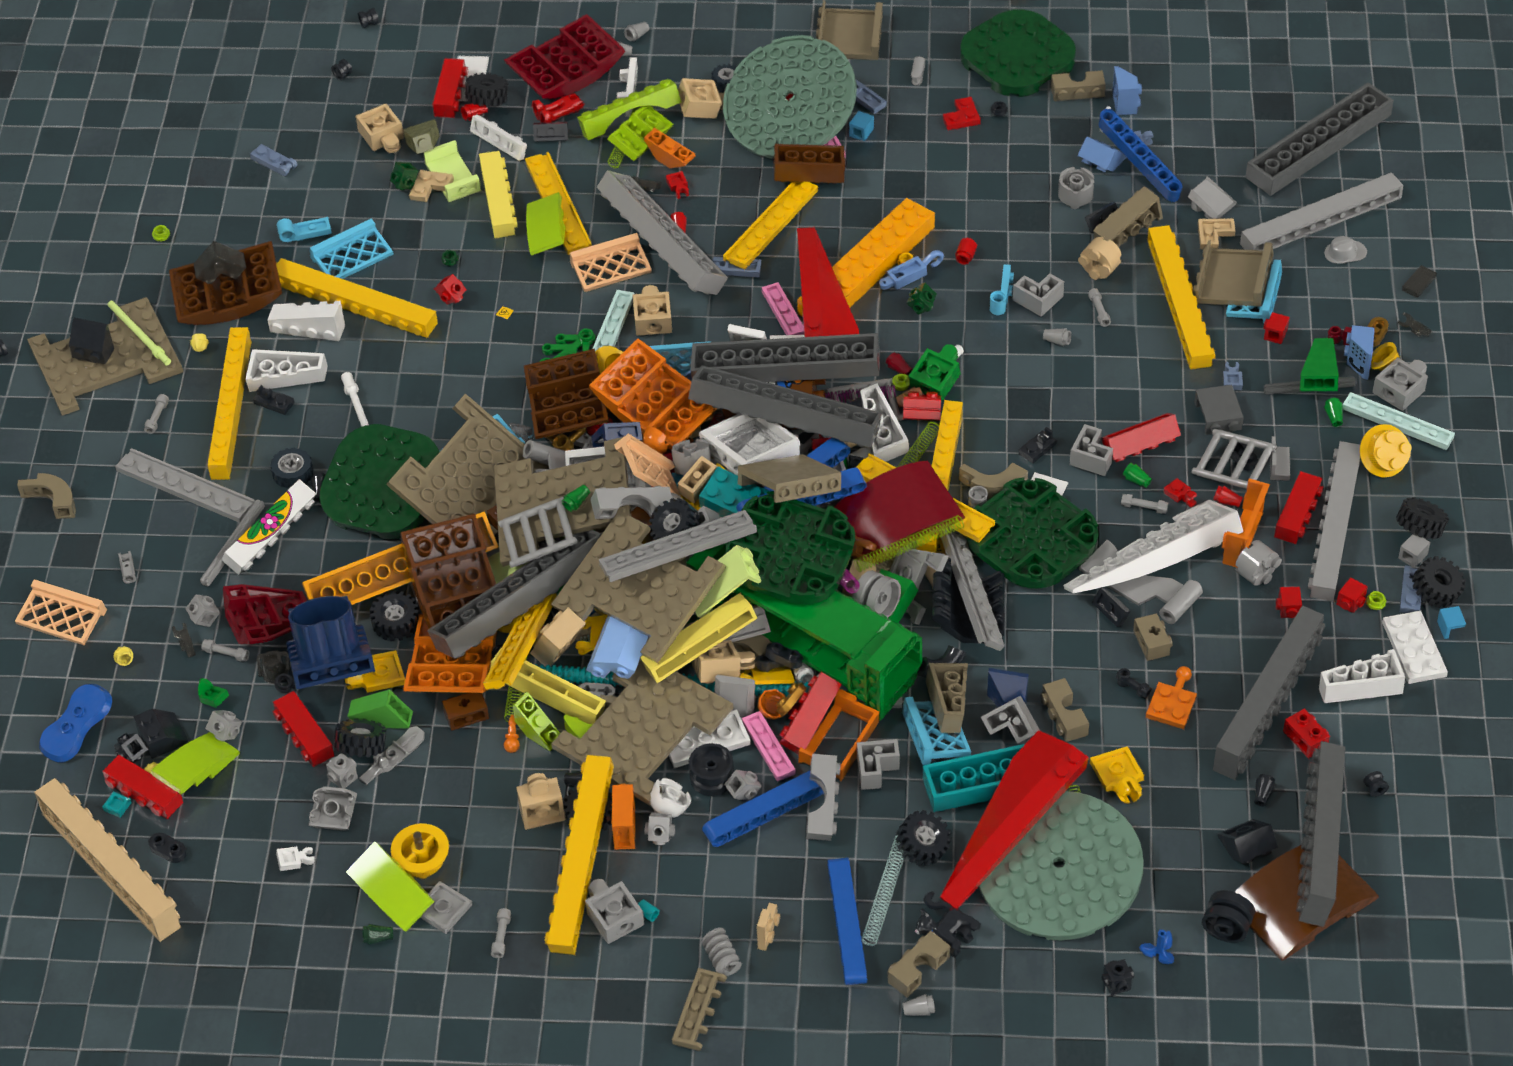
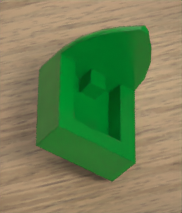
M200 678L198 696L201 703L217 707L229 697L227 689L213 686L209 680Z

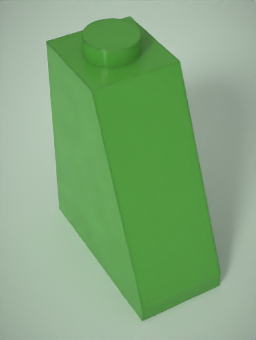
M389 689L351 700L348 717L351 720L359 718V720L367 719V721L373 720L375 723H381V726L384 725L385 728L407 729L410 727L413 711Z

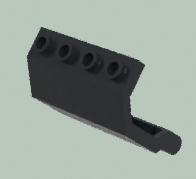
M948 557L943 571H936L933 574V600L936 603L933 604L932 619L941 625L942 630L960 642L978 643L952 571L951 558ZM999 570L986 578H981L987 593L989 604L992 607L994 618L997 621V626L1003 637L1005 636L1004 573Z

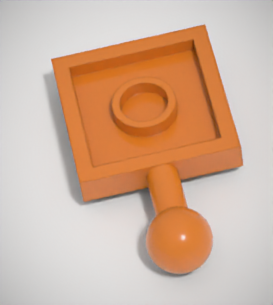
M1181 666L1177 669L1175 687L1158 682L1146 712V718L1185 729L1197 698V693L1182 689L1184 683L1189 681L1192 676V672L1188 667Z

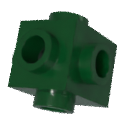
M395 162L390 181L399 190L412 189L417 179L418 170L411 163Z
M924 282L910 291L906 304L918 315L929 312L934 306L933 303L937 293Z

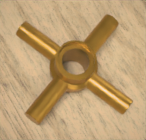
M585 428L578 429L569 437L561 434L546 438L552 442L554 448L564 451L575 450L573 443L587 430Z

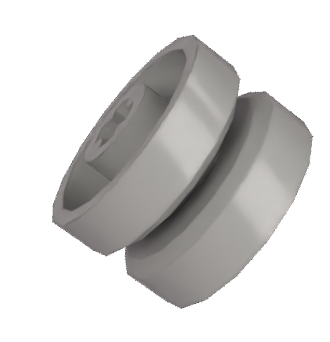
M873 570L867 571L858 580L860 587L856 593H853L852 598L888 618L898 605L901 586L897 580L891 577L884 576Z

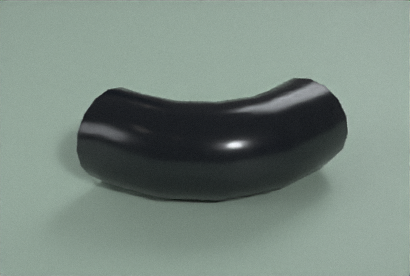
M948 645L944 655L939 659L934 660L923 657L917 675L926 678L929 663H962L967 652Z

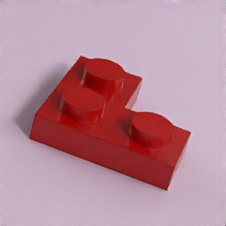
M972 97L956 99L955 107L957 112L943 114V121L947 130L979 125L981 121Z

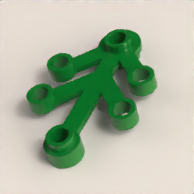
M588 328L580 330L579 334H557L555 336L556 344H544L542 352L548 356L555 351H561L553 357L557 358L577 353V349L583 346V351L590 350V344L595 341V334ZM567 341H575L572 344H566ZM543 358L539 362L549 360L550 358Z

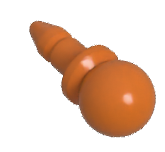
M511 715L508 722L509 734L505 735L504 749L509 753H514L518 751L520 743L518 741L519 735L516 734L514 715Z

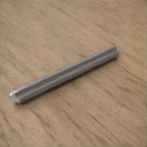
M255 500L201 577L202 585L208 587L225 564L222 561L224 553L252 526L265 507L263 501Z

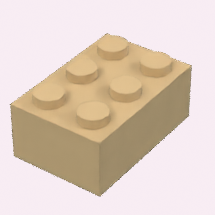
M569 607L564 612L560 610L554 616L553 621L550 624H546L540 631L530 654L541 664H544V666L550 665L551 667L573 644L586 623Z

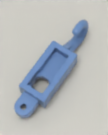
M935 250L929 253L922 261L916 256L888 270L887 277L879 281L880 288L887 290L894 286L898 290L926 276V266L937 256L938 259L931 263V267L938 266L944 258L943 253Z

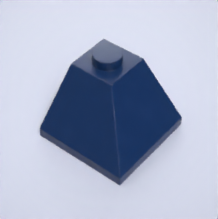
M989 668L988 697L997 707L1020 695L1026 704L1029 674Z

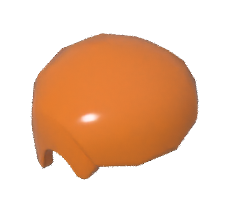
M648 426L641 442L660 454H664L669 446V442L665 444L666 435L655 427Z
M777 689L765 690L758 699V709L767 719L782 717L776 711L778 708L776 704L785 695Z

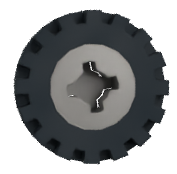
M723 64V66L718 65L717 68L713 69L711 80H714L719 93L725 92L727 83H730L734 75L733 72L736 69V65Z

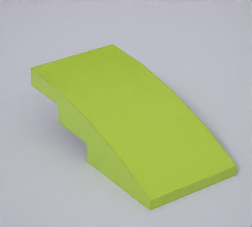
M651 105L642 106L628 120L622 123L619 129L609 136L608 140L635 161L649 149L644 141V137L656 128L665 134L674 124Z
M559 192L527 204L526 224L531 256L564 244L566 226L563 222L564 212L561 208L562 197Z
M209 732L170 754L155 766L151 773L154 777L182 795L192 785L197 787L207 777L213 779L240 754V751L225 741L216 739L215 735Z
M374 842L346 871L361 889L405 932L435 902L419 883L394 858L390 857L377 842Z

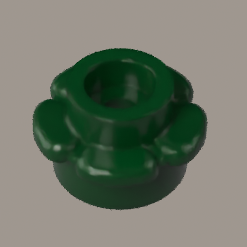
M447 250L443 252L441 260L444 265L453 266L457 263L459 257L455 251Z

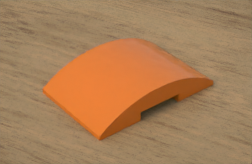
M636 339L589 385V388L599 400L623 423L640 422L642 436L648 426L655 427L666 435L665 444L669 442L668 449L670 450L673 449L672 447L676 443L685 441L717 410L711 405L705 403L697 404L693 400L688 399L691 381L666 363V358L640 339Z
M419 614L414 637L415 647L411 663H409L403 688L404 692H486L483 682L490 671L491 661L493 660L492 650L496 645L497 632L483 639L479 645L465 651L463 656L454 659L436 650L427 632L429 628L424 616Z

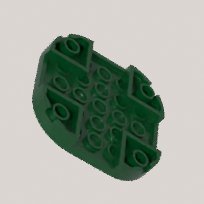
M1022 9L1002 12L973 28L963 37L960 49L961 62L968 71L973 69L991 83L993 91L1005 96L1019 94V97L1039 92V86L1051 80L1053 74L1069 73L1074 67L1076 55L1075 43L1069 35L1044 16Z
M381 424L359 427L341 441L321 485V506L329 519L342 529H356L379 535L382 539L401 538V532L420 527L426 518L386 484L410 456L426 469L440 451L429 437L417 432Z
M1024 477L1005 483L1003 490L981 507L976 505L973 508L995 520V526L990 528V531L979 543L967 536L966 539L969 547L978 557L996 571L1000 570L1004 573V577L1009 581L1026 588H1046L1059 583L1094 553L1098 540V524L1089 510L1085 508L1081 511L1056 492L1057 486L1040 478H1035V481L1024 480Z
M769 491L766 495L760 497L756 495L746 502L741 511L745 510L748 513L753 524L757 527V532L727 542L725 554L736 545L749 549L753 554L755 566L759 570L758 574L761 582L758 584L748 579L742 586L794 604H814L830 597L837 590L854 549L855 530L848 522V517L840 510L829 505L826 510L795 499L775 503L774 491Z

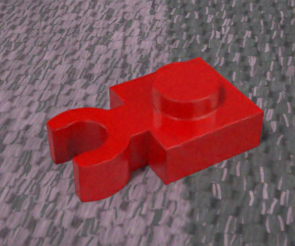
M682 171L666 175V182L671 192L676 191L678 199H680V193H685L687 197L689 196L688 182Z

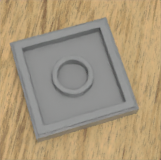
M439 881L428 893L435 902L420 918L447 934L473 904L470 899Z

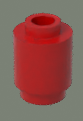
M961 239L955 253L958 263L966 265L972 261L977 249V243L973 239Z

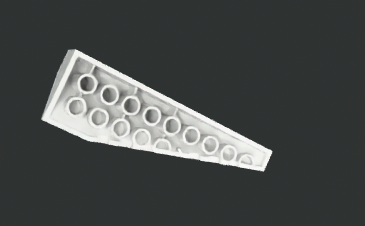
M1207 500L1174 516L1172 519L1176 522L1170 524L1165 522L1160 525V530L1147 533L1146 539H1137L1116 552L1117 557L1113 559L1108 557L1103 561L1104 565L1092 567L1089 569L1088 575H1079L1063 585L1064 589L1077 593L1128 581L1178 563L1210 547H1217L1223 542L1225 532L1229 531L1236 534L1244 532L1238 511L1212 500Z

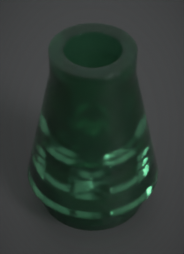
M374 924L363 926V943L370 945L385 940H393V927Z

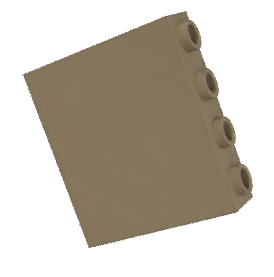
M823 0L822 7H819V17L821 18H818L817 28L820 29H816V39L825 40L833 44L847 59L878 60L883 3L876 2L875 10L826 8V0Z
M1208 240L1207 247L1203 248L1204 259L1200 260V272L1197 273L1196 279L1197 285H1194L1193 289L1197 303L1262 306L1274 257L1272 243H1265L1263 251L1215 249L1211 246V240Z
M801 454L739 465L738 485L746 486L760 483L774 490V502L778 503L841 491V472Z

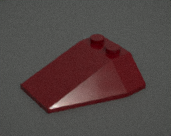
M244 584L223 586L225 617L238 644L264 643L291 632L288 609L295 608L297 605L307 601L303 591Z

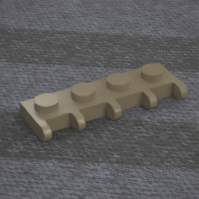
M698 968L672 1038V1044L698 1051L702 1049V1044L696 1042L699 1033L707 1034L708 1028L702 1026L705 1015H714L715 1010L709 1008L712 997L720 998L721 992L715 990L718 981H726V975Z

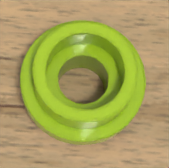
M164 225L156 226L152 232L153 239L156 241L167 240L170 237L169 229Z
M897 374L893 377L892 384L895 385L896 390L905 391L910 386L908 375Z
M1374 591L1367 596L1366 604L1371 609L1380 610L1385 607L1386 598L1383 593Z

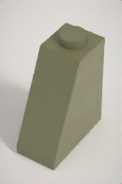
M435 119L403 129L407 146L417 154L434 149L440 137Z

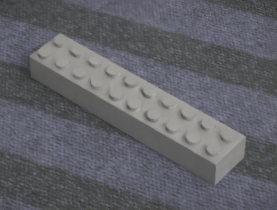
M607 170L597 186L601 195L611 202L610 205L620 212L621 217L630 222L629 225L639 232L640 237L649 242V246L659 253V257L669 263L668 266L679 274L678 277L689 284L688 287L692 291H701L707 295L709 293L717 295L728 277L631 176Z

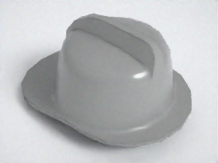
M1338 236L1326 247L1324 253L1328 261L1341 264L1364 259L1367 255V249L1360 242L1354 241L1347 236Z

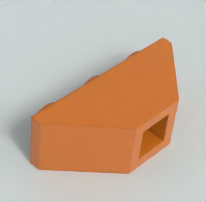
M656 128L644 137V141L655 159L670 169L686 166L696 156L695 153Z

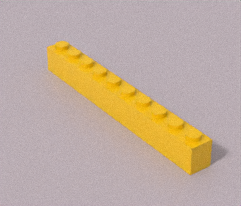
M1169 225L1148 228L1147 241L1189 368L1212 367L1215 351L1214 348L1210 347L1209 334L1206 335V324L1201 320V309L1197 308V298L1195 295L1193 296L1192 283L1188 282V271L1184 270L1183 257H1180L1179 245L1175 243V233L1171 232Z
M282 258L277 263L281 288L294 293H299L321 302H327L328 304H334V301H341L342 309L426 338L438 324L436 311Z
M248 327L230 328L208 459L211 480H230L251 349Z
M944 400L932 468L949 491L963 417V402ZM939 535L938 539L935 537V541L933 539L932 542L928 540V543H926L925 541V545L922 543V546L918 544L917 550L937 553Z
M587 755L586 761L581 766V774L583 775L582 780H579L577 785L578 799H575L573 804L574 818L571 817L569 829L571 832L565 841L567 851L561 860L563 870L557 879V886L559 888L558 893H555L553 898L554 912H551L549 916L550 931H547L545 935V944L548 945L550 952L571 955L576 953L586 904L585 900L588 895L614 769L611 757Z

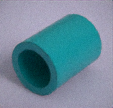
M644 899L639 902L638 905L643 911V917L653 922L658 917L660 910Z

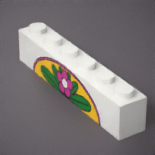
M299 479L224 553L222 561L238 575L243 570L247 572L253 565L252 561L255 558L260 559L266 552L264 549L268 545L272 547L278 540L277 536L280 533L284 535L291 527L289 524L292 521L296 523L302 517V512L305 509L309 510L314 505L316 493Z

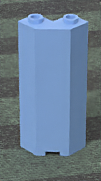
M607 615L586 670L596 677L605 678L612 671L621 678L629 679L637 668L642 655L640 651L646 644L648 636Z

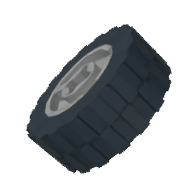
M286 448L273 456L270 468L273 479L279 486L291 488L299 479L305 484L308 483L309 479L311 480L314 472L311 457L306 451L300 448Z

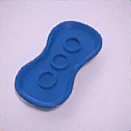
M86 684L76 689L63 715L43 731L39 742V748L43 755L55 762H66L72 759L80 750L89 729L102 720L110 711L112 706L110 693L96 684Z

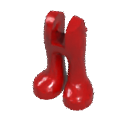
M575 93L564 96L547 105H543L539 99L532 101L533 112L537 120H540V123H551L565 115L577 113L584 107L583 101Z

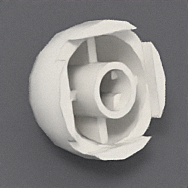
M662 778L661 781L659 779L656 780L650 793V804L655 813L670 814L672 818H675L686 811L691 804V797L688 792L684 794L681 791L683 787L677 782Z

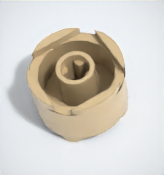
M1104 237L1094 238L1078 258V262L1094 280L1107 278L1121 263L1119 247L1111 240H1103Z

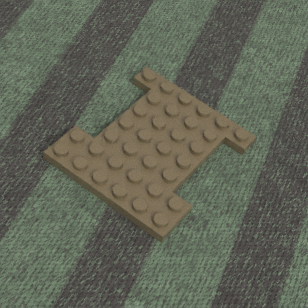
M147 297L119 308L157 346H160L165 351L166 356L171 360L169 365H165L160 359H157L146 344L116 314L115 316L118 321L108 324L114 351L106 365L72 358L69 348L70 338L51 345L45 333L27 339L62 416L79 410L75 399L76 396L144 373L148 383L152 384L183 373L182 365Z
M466 394L452 408L466 422L426 469L410 456L386 484L432 524L471 514L476 515L484 511L487 515V510L496 505L494 466L526 459L523 457L525 444ZM533 461L534 471L536 469H549L548 465ZM490 524L491 529H492V531H493V534H494V536H495V534L498 532V530H496V529Z
M623 437L604 441V458L534 473L531 458L494 466L498 521L564 497V495L581 485H585L590 490V494L578 510L569 512L565 508L572 534L608 527L613 519H595L590 499L595 489L601 487L629 488L626 456L616 451L614 446ZM625 505L618 509V511L631 516L630 505ZM557 507L546 511L553 538L565 536ZM539 514L529 517L528 521L536 550H539V542L546 539ZM521 521L511 524L510 528L518 557L529 554ZM498 525L500 563L502 566H508L511 558L503 529Z
M618 511L551 605L562 612L569 607L584 622L593 609L596 608L649 636V640L640 653L658 663L726 567L723 563L708 556L696 572L674 560L610 582L599 566V559L643 545L642 541L651 530L648 525Z
M640 658L635 672L629 679L621 678L616 673L612 675L613 681L626 688L581 739L563 730L552 742V749L581 766L586 761L587 755L611 757L614 765L611 783L614 785L633 784L634 797L651 805L650 793L654 782L648 778L693 726L711 735L734 707L730 701L678 672L672 673L657 683L647 672Z

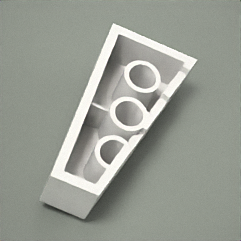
M334 301V304L320 302L318 305H311L308 302L299 306L295 303L274 304L268 317L270 332L339 341L345 328L341 301Z
M878 383L860 390L863 408L882 413L878 434L871 445L872 454L885 462L906 454L909 451L908 439Z

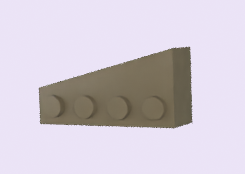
M1144 186L1136 191L1127 202L1122 203L1120 208L1111 213L1104 222L1096 226L1093 230L1094 237H1104L1103 240H1111L1119 247L1127 242L1129 236L1139 234L1141 228H1148L1152 225V221L1155 219L1159 221L1163 218L1159 197Z
M929 663L926 686L940 733L961 732L965 709L968 663Z

